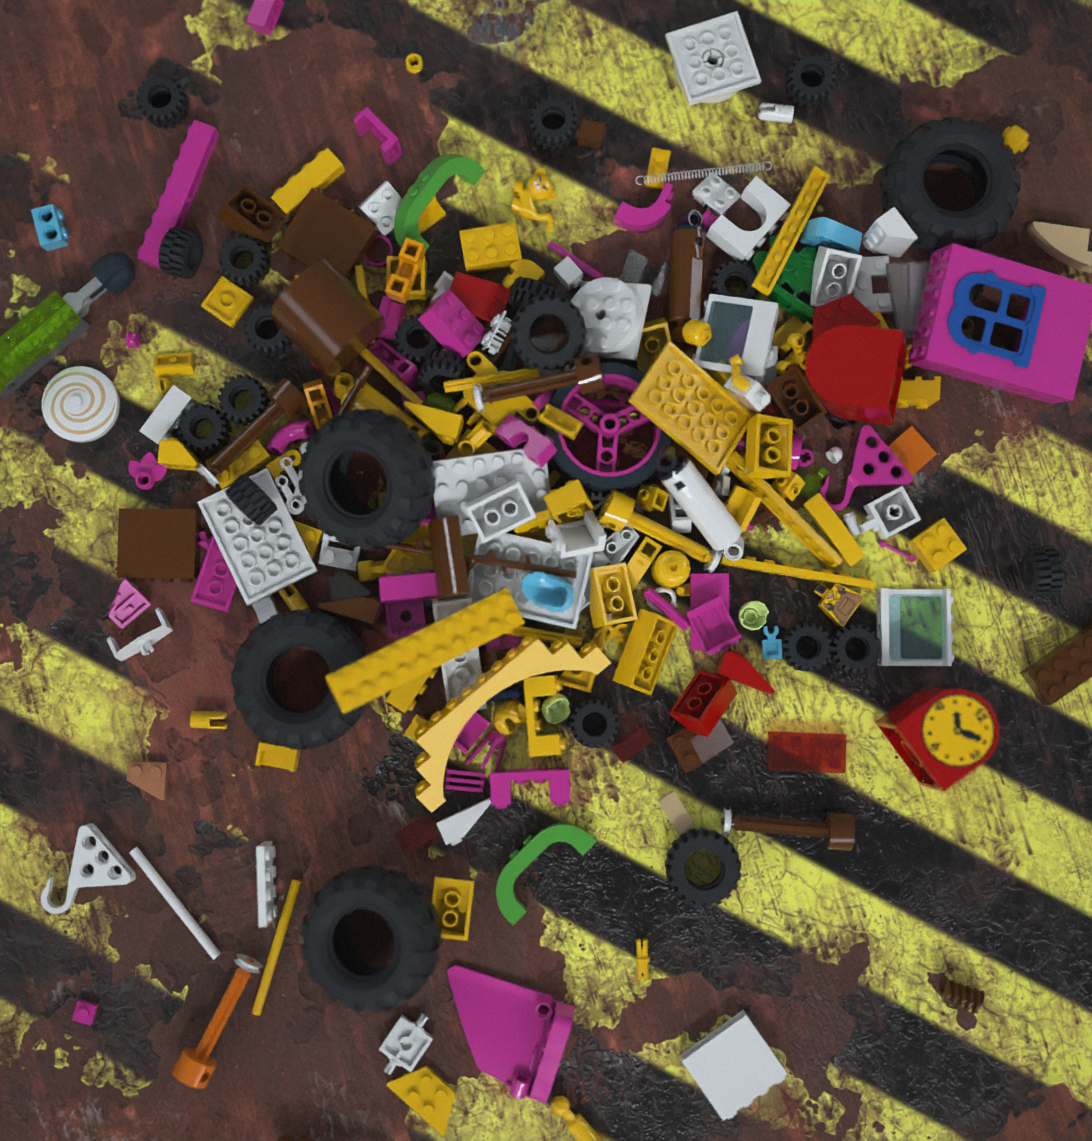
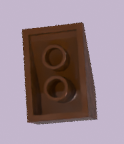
M245 183L221 204L217 218L233 230L269 242L290 220L286 214Z
M797 364L764 386L771 396L770 400L777 416L793 420L792 434H798L827 413Z
M361 596L318 604V609L321 613L328 614L346 624L376 633L380 632L386 615L383 605L379 602L380 600L373 596H368V598Z
M721 719L708 737L693 733L686 727H682L665 737L685 773L703 764L734 743Z

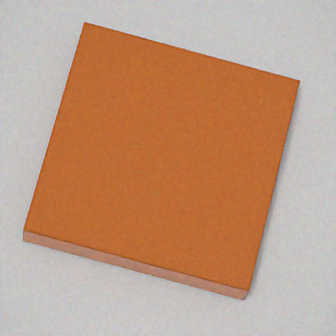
M910 426L888 446L912 476L937 455L913 426Z

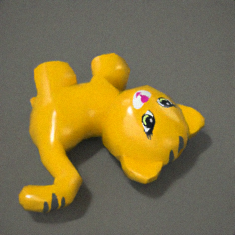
M541 167L534 172V175L528 178L525 188L521 180H515L513 195L518 196V198H513L511 213L518 214L528 220H546L548 222L546 231L552 232L555 227V219L550 213H538L534 204L535 200L551 201L557 198L549 177L546 176L545 169Z

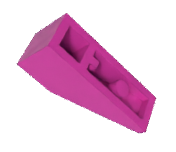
M377 340L368 348L375 357L410 389L418 384L419 371L416 365L383 340Z

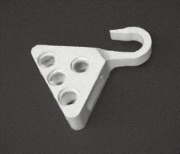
M89 823L78 829L64 905L56 906L50 899L54 876L48 879L46 887L42 891L41 904L47 912L60 914L72 907L80 887L126 885L134 881L137 875L97 826ZM91 836L96 839L95 845H92L90 842ZM103 851L109 854L108 860L103 858ZM88 864L94 867L93 873L89 872ZM116 865L121 868V875L115 872Z

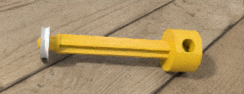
M615 489L609 493L597 518L600 524L618 533L627 524L700 562H705L704 571L708 569L709 573H712L721 560L723 550L716 551L712 548L710 551L708 547L633 511L635 499Z

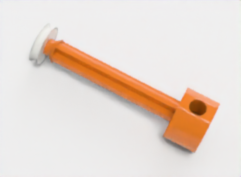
M237 954L238 959H234V962L240 967L236 969V973L197 1048L185 1047L182 1050L172 1070V1074L185 1085L193 1088H205L217 1066V1061L210 1053L246 983L251 978V972L257 974L260 973L259 968H263V965L254 958L244 954Z

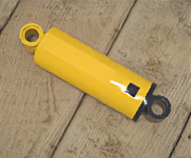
M339 373L335 378L333 394L338 399H341V405L354 385V378L348 373ZM366 382L365 386L359 390L348 411L375 409L383 411L386 415L398 417L409 425L408 429L410 431L418 433L424 441L423 447L426 453L431 454L432 461L439 460L442 446L439 442L434 441L435 435Z

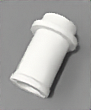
M854 512L842 515V521H845L847 529L852 536L862 533L856 520L857 514L855 515Z

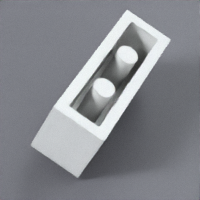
M173 385L142 426L140 432L158 445L160 440H167V437L173 438V433L176 429H179L178 423H182L181 415H186L184 412L186 409L192 410L191 406L195 405L197 401Z

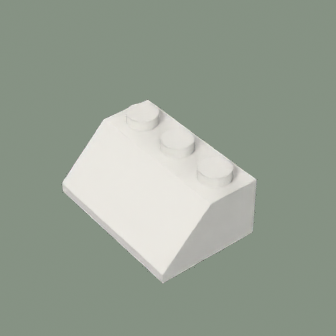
M893 207L875 220L862 240L866 249L871 250L873 254L901 257L918 237L897 209Z
M518 479L465 504V508L483 544L536 518Z

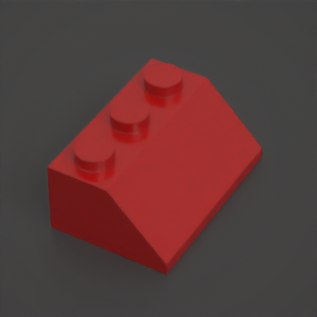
M698 670L670 710L669 715L691 732L708 737L737 695V691L730 678Z

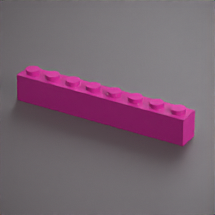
M194 120L192 125L188 127L187 138L181 144L180 155L174 161L173 172L167 178L164 194L160 195L157 211H154L150 228H147L143 245L138 249L137 258L143 264L161 270L158 258L161 241L170 228H182L220 135L215 127Z

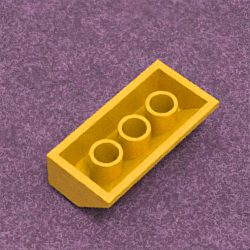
M640 608L637 615L638 619L635 620L631 633L628 636V641L612 681L651 696L678 626L667 618Z

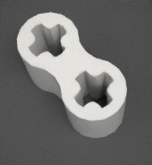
M272 594L252 604L260 624L270 619L271 616L279 614Z

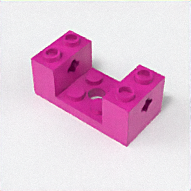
M569 768L491 770V805H495L497 809L507 808L508 805H511V780H514V784L526 783V780H534V783H544L546 779H549L550 803H554L555 806H565L566 802H570Z

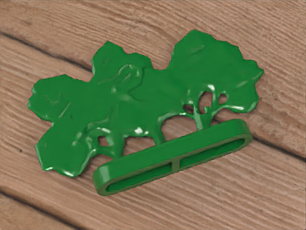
M778 233L776 235L770 236V248L773 245ZM804 247L803 250L796 253L793 248L781 272V276L777 279L771 293L768 296L762 292L760 293L771 301L778 303L781 308L802 322L806 323L808 321L813 325V309L817 306H809L798 299L797 296L800 292H805L811 298L813 269L817 249L816 247ZM758 251L753 259L757 273L768 254L767 251ZM788 283L794 291L793 295L780 286Z

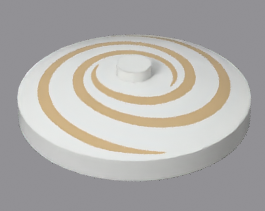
M85 366L71 367L59 372L47 384L42 397V413L48 426L60 437L73 442H90L105 435L116 422L120 409L118 391L113 382L100 371Z

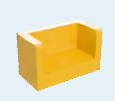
M262 741L258 745L255 765L283 768L295 772L298 767L300 750L275 746L269 742Z

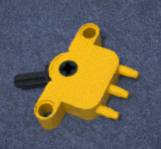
M512 343L509 344L504 365L499 367V371L478 351L469 353L467 363L469 369L475 374L474 377L515 371L518 353ZM475 358L481 360V363L477 366L471 364V361ZM511 383L482 387V389L485 391L488 387L493 388ZM473 389L463 390L464 396L453 408V411L457 413L468 404L475 412L466 423L471 426L482 417L492 426L493 430L497 429L510 414L514 417H521L529 425L538 423V417L540 416L539 409L532 404L533 402L526 395L492 402V404L486 402V411L482 409L479 412L474 401ZM531 410L537 413L536 417L532 419L526 416V413Z

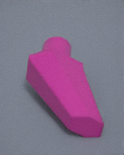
M206 531L199 532L201 541L198 544L207 551L211 539H208Z

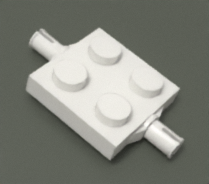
M421 1013L416 1022L410 1021L401 1015L380 1046L379 1050L387 1055L390 1060L384 1068L385 1072L388 1071L387 1074L390 1075L396 1065L412 1072L434 1037L423 1029V1025L429 1018L424 1013Z

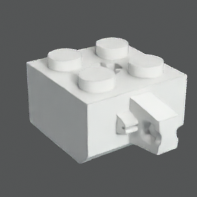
M901 486L863 506L868 514L866 517L868 521L859 527L862 533L872 528L874 532L877 531L881 540L920 521L921 518L904 487ZM893 510L895 514L891 516L889 512Z

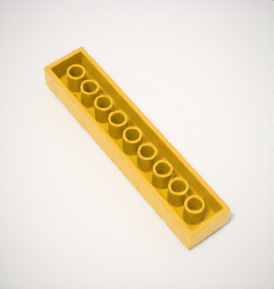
M505 588L325 678L344 714L525 622L508 588Z

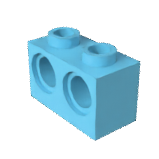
M54 204L31 209L41 247L46 251L69 245L67 240L69 233L67 228L64 227L63 221L65 217L61 209H58ZM52 215V219L47 221V218ZM54 233H57V236L54 239H51L52 235Z

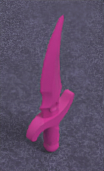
M616 392V395L620 401H613L610 398H584L602 411H622L633 405L629 402H624V398L619 392Z

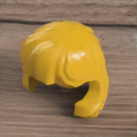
M510 699L498 705L493 713V722L497 731L503 735H510L514 732L515 725L527 723L526 706L517 699Z

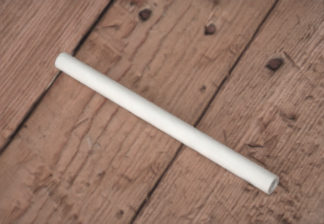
M136 847L129 852L211 958L214 960L219 956L221 952L140 849Z

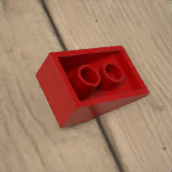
M459 272L455 273L450 290L480 323L489 327L494 316L504 312L511 293V289Z
M732 649L721 652L714 671L715 674L730 678L733 681L764 693L775 694V690L746 658L741 657L742 653Z

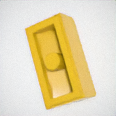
M184 352L155 355L153 369L156 376L163 378L194 375V353Z

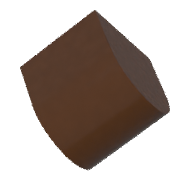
M327 259L314 263L298 275L282 292L271 310V316L276 326L331 381L386 329L384 316Z

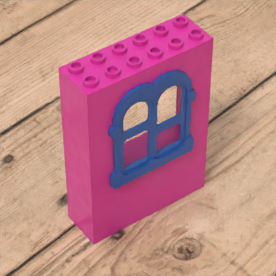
M954 243L934 251L930 258V271L926 276V289L921 297L922 306L917 314V327L912 335L914 339L913 344L908 352V364L1050 404L1073 401L1092 323V285ZM984 284L1002 291L999 308L996 313L973 306L969 299V291L973 285ZM1011 293L1026 297L1021 320L1006 315ZM974 315L985 319L986 323L980 342L970 340L962 333L961 325L967 316ZM995 322L1019 328L1014 352L990 344Z

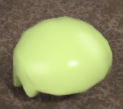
M748 601L739 610V622L748 630H758L766 624L769 610L760 601Z
M562 694L551 695L543 701L541 712L548 723L558 724L569 716L571 712L569 708L570 703L566 696Z

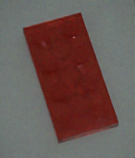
M768 731L767 770L845 773L846 734Z

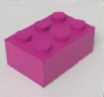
M449 288L435 298L418 318L421 324L447 352L452 351L455 355L459 354L461 359L471 353L487 333L485 327Z

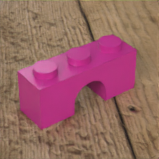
M510 414L495 430L500 440L513 449H516L523 442H528L522 450L526 457L540 468H543L557 452L552 438L548 435H541L536 427H529L519 416L516 418Z

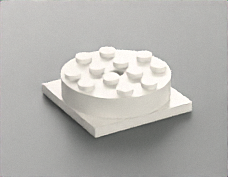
M738 11L666 33L665 38L674 61L675 78L684 91L689 106L701 102H722L734 96L739 90L761 83V78ZM710 61L714 62V63H715V66L712 65V64H710V63H708V62H710Z
M610 277L582 281L580 289L571 300V303L580 310L585 320L584 323L587 331L585 345H583L582 352L578 356L598 353L599 357L604 359L636 361L652 286L649 284L624 283Z

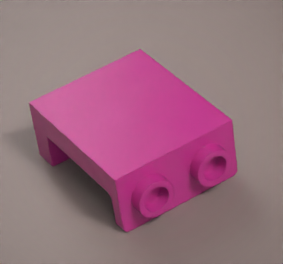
M367 107L355 115L353 121L358 135L362 137L368 131H371L383 143L380 149L384 161L390 166L403 154L399 139Z

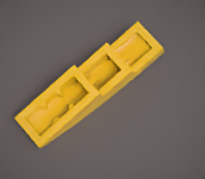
M820 493L803 504V507L815 520L814 523L826 536V540L838 552L849 568L865 557L855 539Z

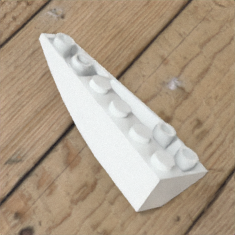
M626 524L619 533L614 531L606 538L604 550L592 552L594 555L581 611L590 604L591 569L621 563L640 537L631 526Z

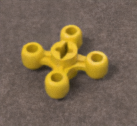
M791 333L788 336L787 343L793 348V351L789 354L787 361L782 360L776 364L775 370L777 374L781 375L797 364L808 381L806 358L810 347L807 352L803 350L806 342L803 334Z

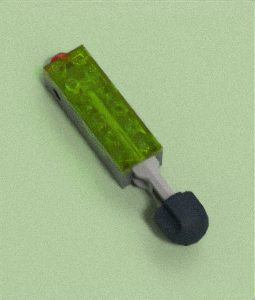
M110 252L103 255L91 265V271L95 277L78 292L67 293L63 296L55 290L0 337V398L5 400L90 327L89 323L83 318L89 313L90 304L107 290L113 295L118 296L131 285L135 278L136 269L130 257L120 252Z

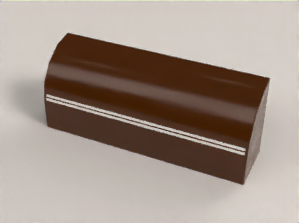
M458 515L438 518L428 522L438 600L469 596Z

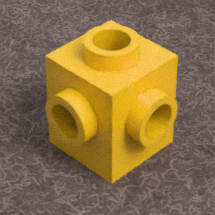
M791 471L790 477L775 478L771 487L784 500L787 499L793 502L805 485V482L797 473Z
M650 483L649 486L641 484L635 502L641 505V509L652 512V510L663 512L669 493L661 490L660 486Z

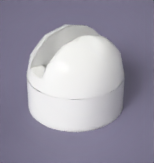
M833 447L826 452V456L832 463L837 464L843 457V451L839 447Z

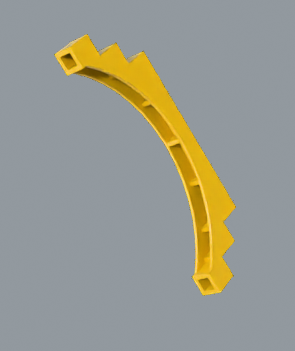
M535 633L526 636L519 646L508 651L506 657L501 661H496L488 672L479 675L476 682L471 686H466L458 697L449 700L446 707L441 711L435 712L427 723L417 727L414 733L416 741L426 752L420 753L414 762L416 770L426 780L420 781L414 789L416 798L431 813L446 801L443 792L445 767L453 744L471 716L498 692L520 680L546 672L582 670L594 672L595 675H598L611 664L610 660L593 640L590 643L584 644L580 651L577 652L564 636L561 639L555 640L549 649Z

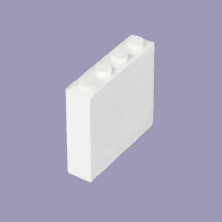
M744 1010L680 1055L681 1061L723 1121L733 1118L739 1109L748 1107L754 1098L758 1095L766 1094L769 1091V1087L781 1083L787 1075L786 1070Z

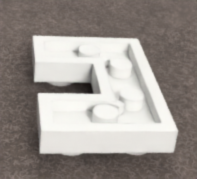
M889 256L862 257L852 295L872 313L877 310L881 314L892 312L891 293L872 294L871 277L890 275Z

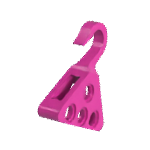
M865 425L859 431L843 501L838 505H833L826 500L825 494L828 489L830 476L827 477L819 493L833 511H839L848 505L855 487L906 486L911 483L912 475L874 429L869 425ZM873 438L876 441V446L869 447L866 444V439ZM879 453H886L888 461H880ZM871 465L873 473L866 474L863 471V466ZM897 467L901 472L900 476L894 477L891 474V468Z

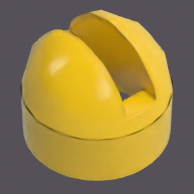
M161 378L156 383L157 390L163 394H167L173 386L172 382L167 378ZM163 381H164V388H165V390H162V382H163Z

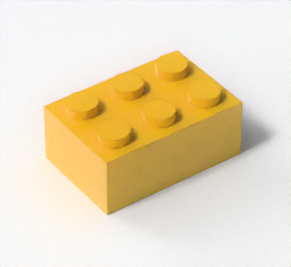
M515 221L459 231L467 274L507 268L513 262L522 259Z

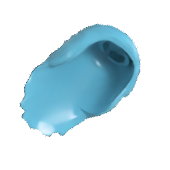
M534 572L533 574H527V577H524L521 582V591L524 593V597L551 612H564L571 607L574 601L572 586L556 576L543 572Z

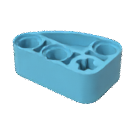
M818 217L807 221L802 232L801 243L810 247H816L817 249L820 245L858 254L863 234L832 219Z

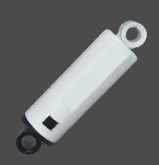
M662 447L656 459V466L660 470L658 478L710 546L716 551L724 549V555L729 560H739L744 551V540L741 537L742 529L688 456L682 455L678 457L674 447ZM663 457H668V458H670L671 460H670V461H666V460L663 459Z

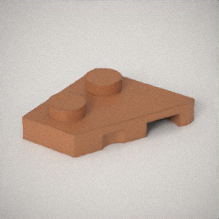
M128 761L127 781L160 800H166L169 762Z

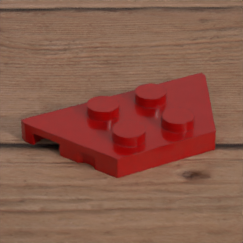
M848 294L813 309L812 344L821 334L836 326L860 325L872 327L881 322L852 294Z

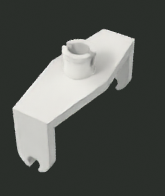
M159 607L155 609L162 626L136 638L121 650L113 637L109 636L107 638L116 659L123 661L139 652L144 656L149 655L148 650L151 653L154 651L152 645L173 631L162 609Z

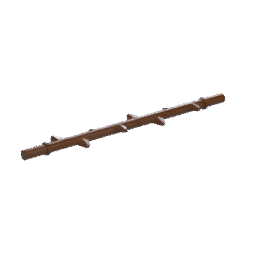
M418 538L413 545L406 542L385 547L387 549L404 551V553L412 552L430 555L432 559L431 548L425 547L422 538ZM489 549L484 556L464 553L465 563L469 570L476 563L500 566L504 575H509L513 569L543 572L556 577H577L576 570L558 568V566L550 567L532 564L529 555H524L519 562L496 558L492 549Z

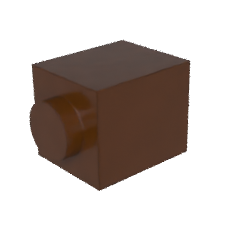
M582 119L581 126H577L576 138H579L578 145L601 148L604 123Z

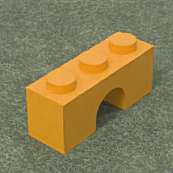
M405 238L399 253L398 268L395 274H391L385 289L388 298L406 304L426 253L424 244Z

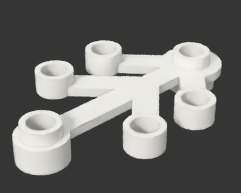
M308 442L300 445L299 451L301 455L307 452L306 446ZM283 457L280 460V466L285 469L294 484V493H292L287 485L288 479L286 476H278L275 479V483L281 488L287 499L285 505L290 514H299L304 510V504L307 503L305 495L301 496L302 493L300 494L298 481L302 479V471L299 470L297 475L292 466V459L290 457ZM285 459L289 461L288 466H285L283 463ZM280 478L284 479L283 485L279 484ZM295 501L298 503L296 509L293 507V502Z

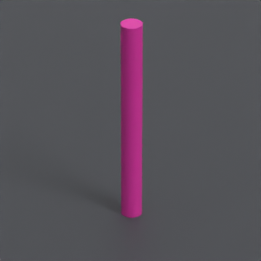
M552 240L549 242L547 247L563 258L568 256L578 268L594 279L605 277Z

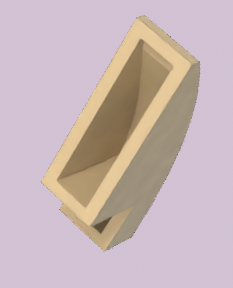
M1033 221L1027 227L1026 231L1030 237L1049 255L1072 268L1092 273V252L1088 251L1090 229Z

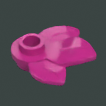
M148 452L143 456L140 463L130 461L128 470L130 475L135 478L136 485L143 490H148L154 486L156 481L164 478L167 467L158 464L155 456ZM148 477V483L144 484L143 479Z

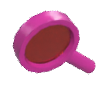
M378 234L363 258L372 267H384L387 265V256L394 255L393 245L387 237Z

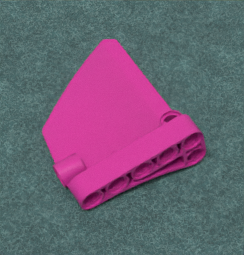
M457 964L448 968L447 975L453 997L478 1069L504 1082L510 1088L509 1093L514 1098L524 1099L526 1096H529L531 1099L546 1103L572 1026L575 1006L556 1001L549 994Z

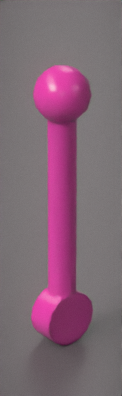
M885 540L879 542L880 547H886L908 558L909 562L916 560L914 554L909 555L888 545Z

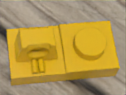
M652 148L647 173L649 178H646L645 186L657 189L664 188V174L667 173L671 151Z

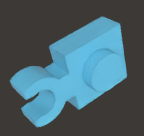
M764 626L763 634L766 636V640H761L762 659H782V640L776 639V635L779 632L778 626H774L772 634L768 633L767 626Z

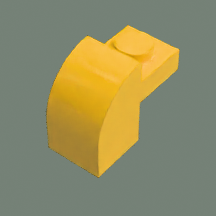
M526 259L517 260L510 265L512 275L509 273L503 279L502 285L512 290L517 278H531L541 282L545 278V271L533 261Z

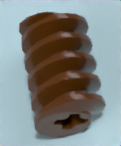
M947 977L941 980L938 990L939 995L942 996V1003H946L949 999V1005L953 1006L956 1002L958 1009L964 1004V1010L969 1011L971 1007L972 1014H976L978 1009L981 1008L985 996L983 990L979 991V989L972 988L969 985L964 986L963 983H957L955 980H949Z

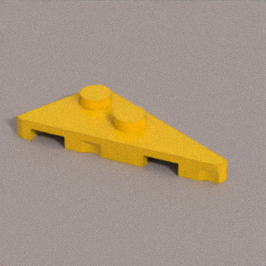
M605 626L598 630L592 638L601 651L608 627ZM565 670L558 679L562 678V685L591 693L596 675L590 671Z

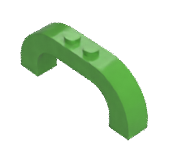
M444 154L429 163L425 170L419 174L416 182L408 189L397 208L394 219V232L400 248H402L405 238H409L424 244L425 249H428L430 245L421 237L418 229V222L422 212L445 181L453 175L457 174L463 182L475 186L485 173V170L479 163L458 154Z
M553 823L539 830L533 837L529 835L522 842L524 846L520 850L516 848L508 856L510 860L505 864L498 878L496 898L502 914L512 925L527 912V907L517 898L514 892V882L519 874L550 844L555 842L569 843L583 856L597 842L587 830L572 823Z

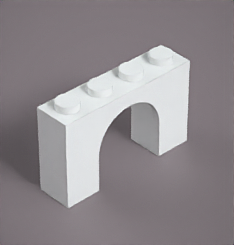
M757 176L744 189L740 198L759 214L761 227L754 231H745L735 226L721 214L706 234L711 241L734 260H740V263L745 259L747 261L750 260L755 253L754 249L756 246L760 248L767 240L765 236L768 233L772 235L777 229L778 225L776 224L779 220L783 222L789 214L787 211L791 206L789 202Z

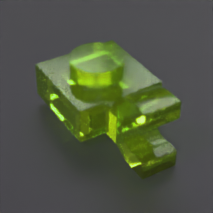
M823 467L814 476L808 473L802 479L805 485L800 490V493L807 500H810L823 487L819 481L829 472Z

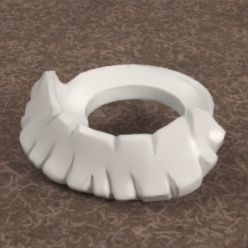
M668 587L655 589L658 594L662 592L670 594L672 597L670 604L677 609V597L672 589ZM647 599V605L650 609H653V611L656 613L665 615Z

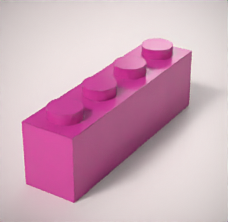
M424 570L422 574L404 572L403 576L384 574L383 578H379L382 604L438 599L434 570Z

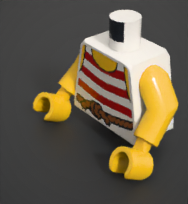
M736 354L729 359L732 365L731 377L724 387L746 408L760 412L770 402L771 396L766 391L764 382L759 384L756 380L741 373V367L739 366L744 364V361L739 357V354Z

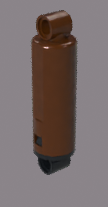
M691 210L679 215L676 219L677 227L672 229L667 321L670 325L674 326L671 329V338L676 344L686 343L682 335L683 326L692 319L701 321L706 230L701 227L703 219L701 213L697 210Z

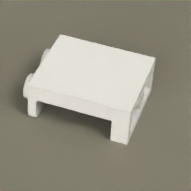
M592 510L585 511L584 520L556 525L553 518L548 519V527L545 528L546 536L551 539L553 549L557 551L560 558L605 549L606 534Z

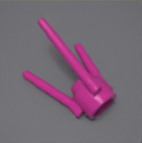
M494 730L491 734L488 733L483 742L466 760L465 765H468L489 741L488 745L491 747L481 765V769L485 768L494 749H499L495 770H498L504 748L507 744L505 742L507 737Z

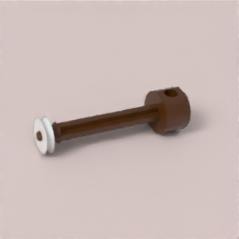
M593 353L575 357V370L493 388L488 387L485 391H483L480 383L478 386L473 384L474 401L476 402L479 412L482 409L486 411V402L492 404V402L574 384H579L582 395L605 390L599 354Z
M282 378L266 394L272 404L219 455L209 462L207 469L201 464L199 468H195L202 475L204 481H208L215 487L219 483L215 476L222 475L221 473L282 415L293 420L309 405L303 394L287 379Z
M724 807L723 818L721 819L722 835L726 833L728 836L730 835L731 828H734L736 831L824 838L827 849L847 851L852 850L855 838L854 815L849 813L827 812L825 822L738 814L731 816V807L729 810H726Z

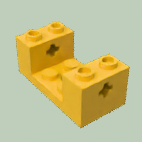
M558 675L534 676L524 679L530 757L561 755L567 748V738L563 737V732L540 734L543 730L542 719L538 717V712L541 711L540 699L537 700V697L560 694L559 691L563 689L562 678L558 679Z

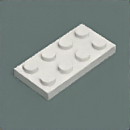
M264 841L256 846L259 927H267L277 917L278 913L277 905H274V897L277 896V887L274 885L273 880L276 877V866H273L276 849L275 846H272V841Z

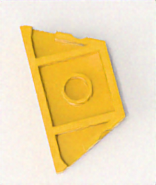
M427 1065L387 1082V1087L444 1136L456 1092Z

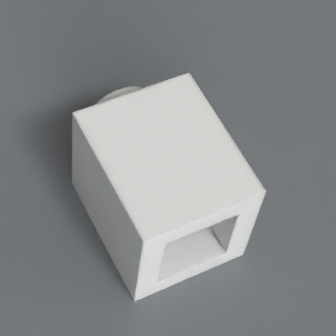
M568 256L554 267L553 274L568 290L572 287L576 288L582 282L583 272Z

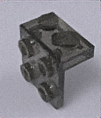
M630 250L627 253L618 280L624 283L651 285L650 300L660 296L662 293V286L664 280L669 275L671 263L665 259L654 263L638 252Z

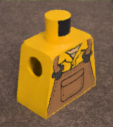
M820 583L814 590L822 598L817 606L838 627H843L864 599V596L838 583L832 584L830 588Z

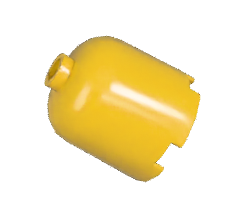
M665 551L658 555L652 563V578L661 587L677 588L684 584L689 577L691 570L690 562L679 551Z

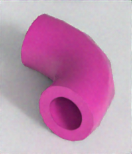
M303 419L294 420L283 425L269 440L266 447L267 451L273 455L281 456L292 442L302 438L310 439L314 434V423L311 420Z

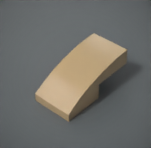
M674 790L657 800L679 836L695 826V823Z

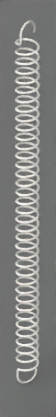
M740 165L742 166V172L744 173V165ZM730 166L732 167V173L734 174V166ZM727 167L722 168V175H724L723 169L726 168L727 171ZM713 168L712 176H714V169L716 170L715 174L717 176V168ZM696 170V171H695V178H697V173H696L697 171L699 172V178H700V170ZM638 176V177H643V178H644V184H646L645 177H644V176Z

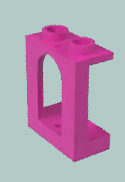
M719 594L685 611L707 655L719 653L722 651L721 647L727 644L732 646L738 643V639L742 637L724 605L722 596ZM712 608H715L726 630V636L720 642H713L708 638L698 618V615Z

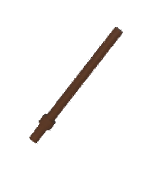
M366 364L360 375L356 376L353 381V387L336 415L348 411L359 390L365 386L366 379L373 368L371 365Z

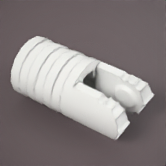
M761 103L759 105L761 111L758 116L759 119L792 123L794 106L773 103Z

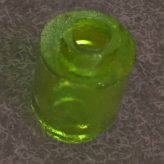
M434 391L427 396L425 405L452 413L455 401L449 396Z

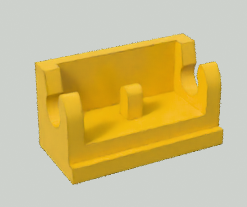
M546 404L545 411L538 417L541 423L572 440H575L584 424L550 404Z

